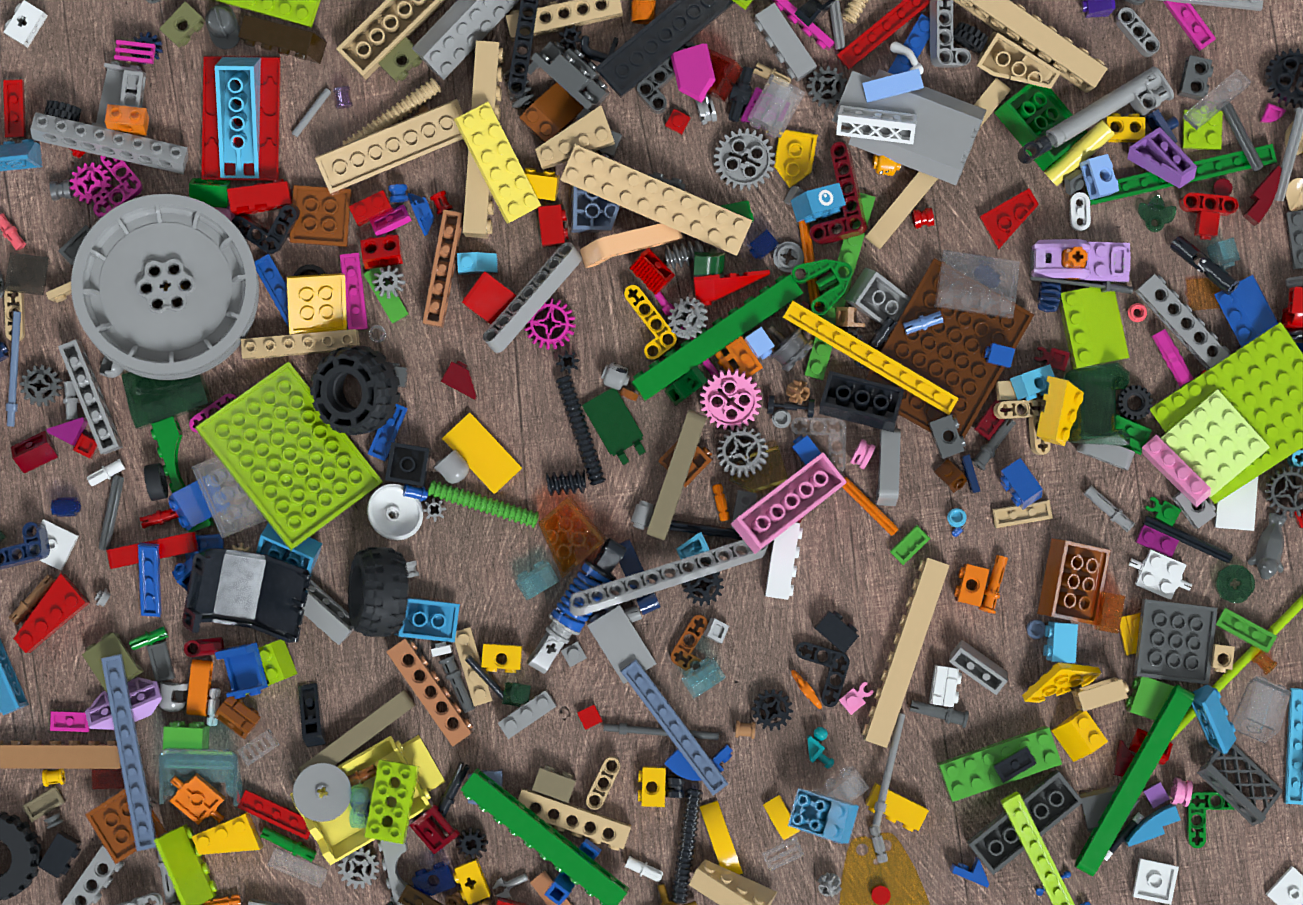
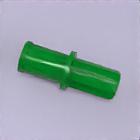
M162 626L150 632L146 631L144 635L131 639L129 644L132 650H136L149 644L152 646L154 642L169 636L165 626Z

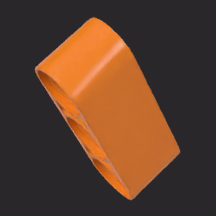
M192 660L186 708L187 715L207 717L213 661Z

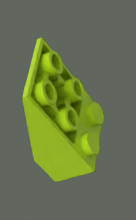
M277 640L258 648L268 686L297 674L285 641Z

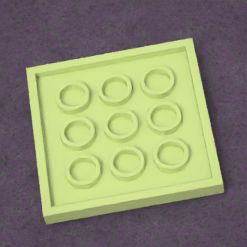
M1218 389L1160 438L1211 488L1209 498L1270 448Z

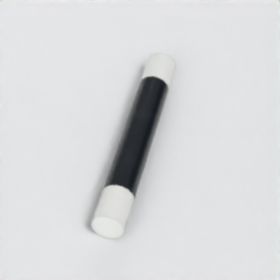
M1139 812L1116 837L1104 858L1106 861L1144 818Z

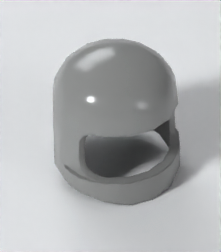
M456 450L440 459L433 466L451 484L460 482L469 472L468 463Z
M160 682L159 689L162 697L159 703L160 708L168 712L181 711L186 705V701L183 700L184 690H188L189 683ZM175 692L176 700L173 701L172 698Z

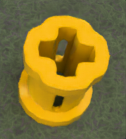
M64 769L42 771L44 787H48L50 784H65Z

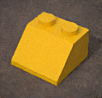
M1077 711L1051 730L1073 762L1095 752L1108 742L1087 711Z

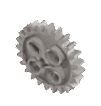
M739 128L738 134L731 131V137L724 135L725 142L719 141L721 148H715V151L719 154L713 156L714 159L718 160L714 163V166L719 167L716 170V174L722 173L720 180L727 179L726 186L733 183L732 189L739 185L740 191L743 190L744 186L750 191L751 185L757 189V182L765 183L763 177L770 178L767 171L773 172L774 170L769 165L775 164V161L770 159L775 156V153H769L773 146H766L769 140L762 141L763 134L757 137L756 130L749 134L748 128L745 133H742ZM736 143H741L744 146V150L737 152L733 146ZM759 150L762 156L756 159L751 155V152ZM728 153H733L734 155L740 158H743L745 155L747 156L748 161H746L745 164H742V160L740 158L733 156L731 157L728 155ZM735 161L737 163V168L733 170L729 169L727 167V162ZM751 162L759 163L760 166L758 167L752 164ZM749 167L753 168L755 174L747 176L744 170Z

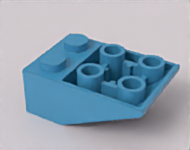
M798 788L788 826L838 843L849 844L859 805Z

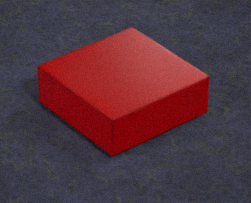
M81 433L73 450L91 459L97 444L95 439Z
M595 704L577 712L585 730L603 722Z

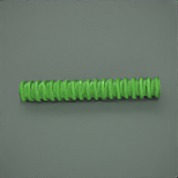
M432 480L429 485V497L433 495L434 498L439 497L440 500L445 499L446 502L451 501L452 504L456 502L457 505L462 504V507L468 506L469 509L474 508L475 511L479 509L480 512L485 511V514L491 513L492 516L495 514L498 518L500 516L503 519L508 518V521L514 520L515 523L518 521L521 525L523 523L526 526L531 525V528H534L537 524L539 512L537 511L536 513L533 510L527 511V508L521 509V506L517 508L514 504L511 506L510 503L504 504V501L498 502V499L494 501L491 497L488 499L487 496L481 497V494L475 495V492L471 494L468 490L467 492L464 489L458 490V487L453 488L452 485L448 487L445 483L444 485L441 482L435 483V480Z

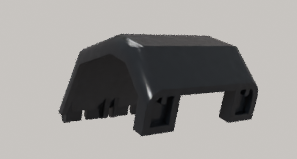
M207 548L195 554L193 558L182 616L183 625L191 633H199L201 622H214L252 628L288 643L298 642L301 631L299 625H302L305 611L302 607L306 606L308 596L306 588L309 589L312 575L307 569L266 554L227 548Z

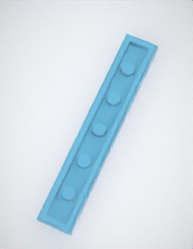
M1290 688L1285 804L1303 805V688Z

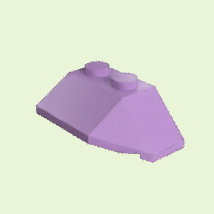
M140 677L132 679L127 684L134 722L152 715L162 697L157 681ZM103 691L95 699L91 707H88L85 711L88 726L90 729L114 730L108 693Z

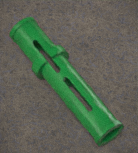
M267 826L264 827L263 833L260 835L261 838L311 863L316 857L317 851L302 845L303 842H296Z

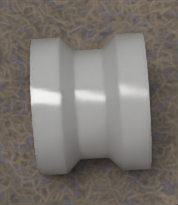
M417 561L406 562L408 578L419 576V572L416 570Z

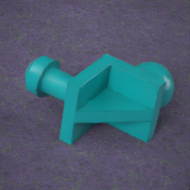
M817 727L813 732L814 738L811 735L807 736L809 760L814 763L818 759L825 764L824 767L826 769H830L835 763L834 759H829L822 753L825 747L818 742L824 741L828 736V732L824 727Z

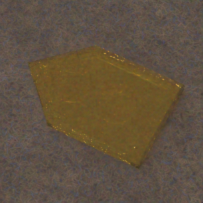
M778 445L770 447L765 451L768 453V457L764 458L766 464H760L762 467L761 471L757 468L755 469L756 475L748 472V478H746L744 473H742L741 478H738L736 472L734 476L730 477L729 481L752 493L785 482L788 476ZM758 451L750 455L751 462L756 458ZM739 461L737 465L743 466L746 464L743 461Z

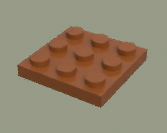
M294 185L292 204L299 208L300 215L290 232L289 242L348 247L349 206H351L352 190L340 189L330 194L327 187Z
M125 789L85 814L115 864H118L137 851ZM151 808L156 838L166 833V830Z

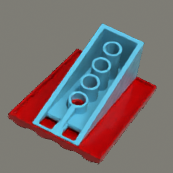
M281 56L203 57L201 180L279 179Z

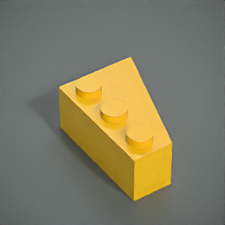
M248 812L192 836L199 855L260 850L264 847Z

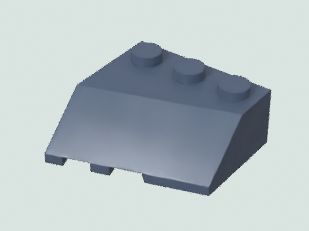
M571 185V232L594 233L611 231L619 205Z

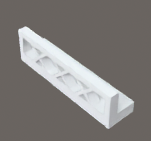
M840 105L836 135L913 144L917 114ZM842 122L850 123L853 128L850 130L841 129ZM869 125L873 130L863 132L860 127ZM883 127L889 128L892 132L888 135L882 134L879 130ZM901 130H911L910 138L902 137L898 132Z

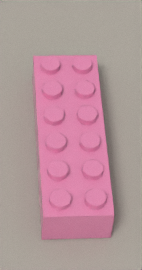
M821 453L736 518L731 525L753 553L756 554L847 482L827 456Z

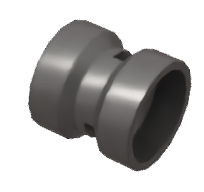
M64 180L60 184L57 181L50 182L52 200H60L61 196L62 198L73 199L74 193L70 189L73 186L69 180Z

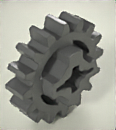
M827 66L826 71L820 67L819 73L814 71L812 73L814 78L809 77L808 79L812 83L807 85V89H811L808 92V96H813L812 103L818 101V107L825 104V109H827L829 104H831L834 108L836 101L840 102L846 87L844 84L847 82V78L842 79L843 72L837 74L836 67L833 71H830V66ZM825 75H830V76H833V77H832V78H825L824 76H825ZM815 82L819 85L817 92L815 91ZM838 82H839V84H840V92H839V93H838V91L836 90V85H837ZM832 83L830 90L823 91L825 85L827 86Z
M41 365L40 369L38 366H33L34 371L27 369L28 376L22 375L25 381L19 384L24 386V389L20 391L21 393H26L24 399H31L30 404L32 405L37 402L39 407H42L43 403L45 406H49V401L55 403L56 399L54 397L61 396L58 390L63 389L62 386H59L62 379L56 378L59 373H52V367H48L46 370L45 365ZM47 375L51 377L53 383H50ZM42 383H43V384L47 385L48 387L38 388V387H36V386H34V385H38V384H42ZM30 388L35 392V396L32 395ZM52 390L51 394L46 397V394Z

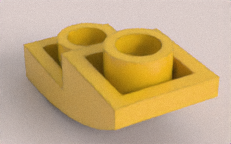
M780 795L763 804L783 840L801 831L788 826L791 813Z

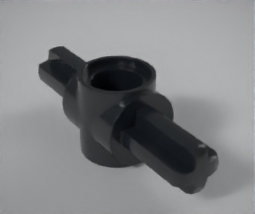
M747 66L742 68L739 82L734 83L729 100L732 102L728 119L732 122L739 121L743 106L748 105L752 87L749 85L754 70Z

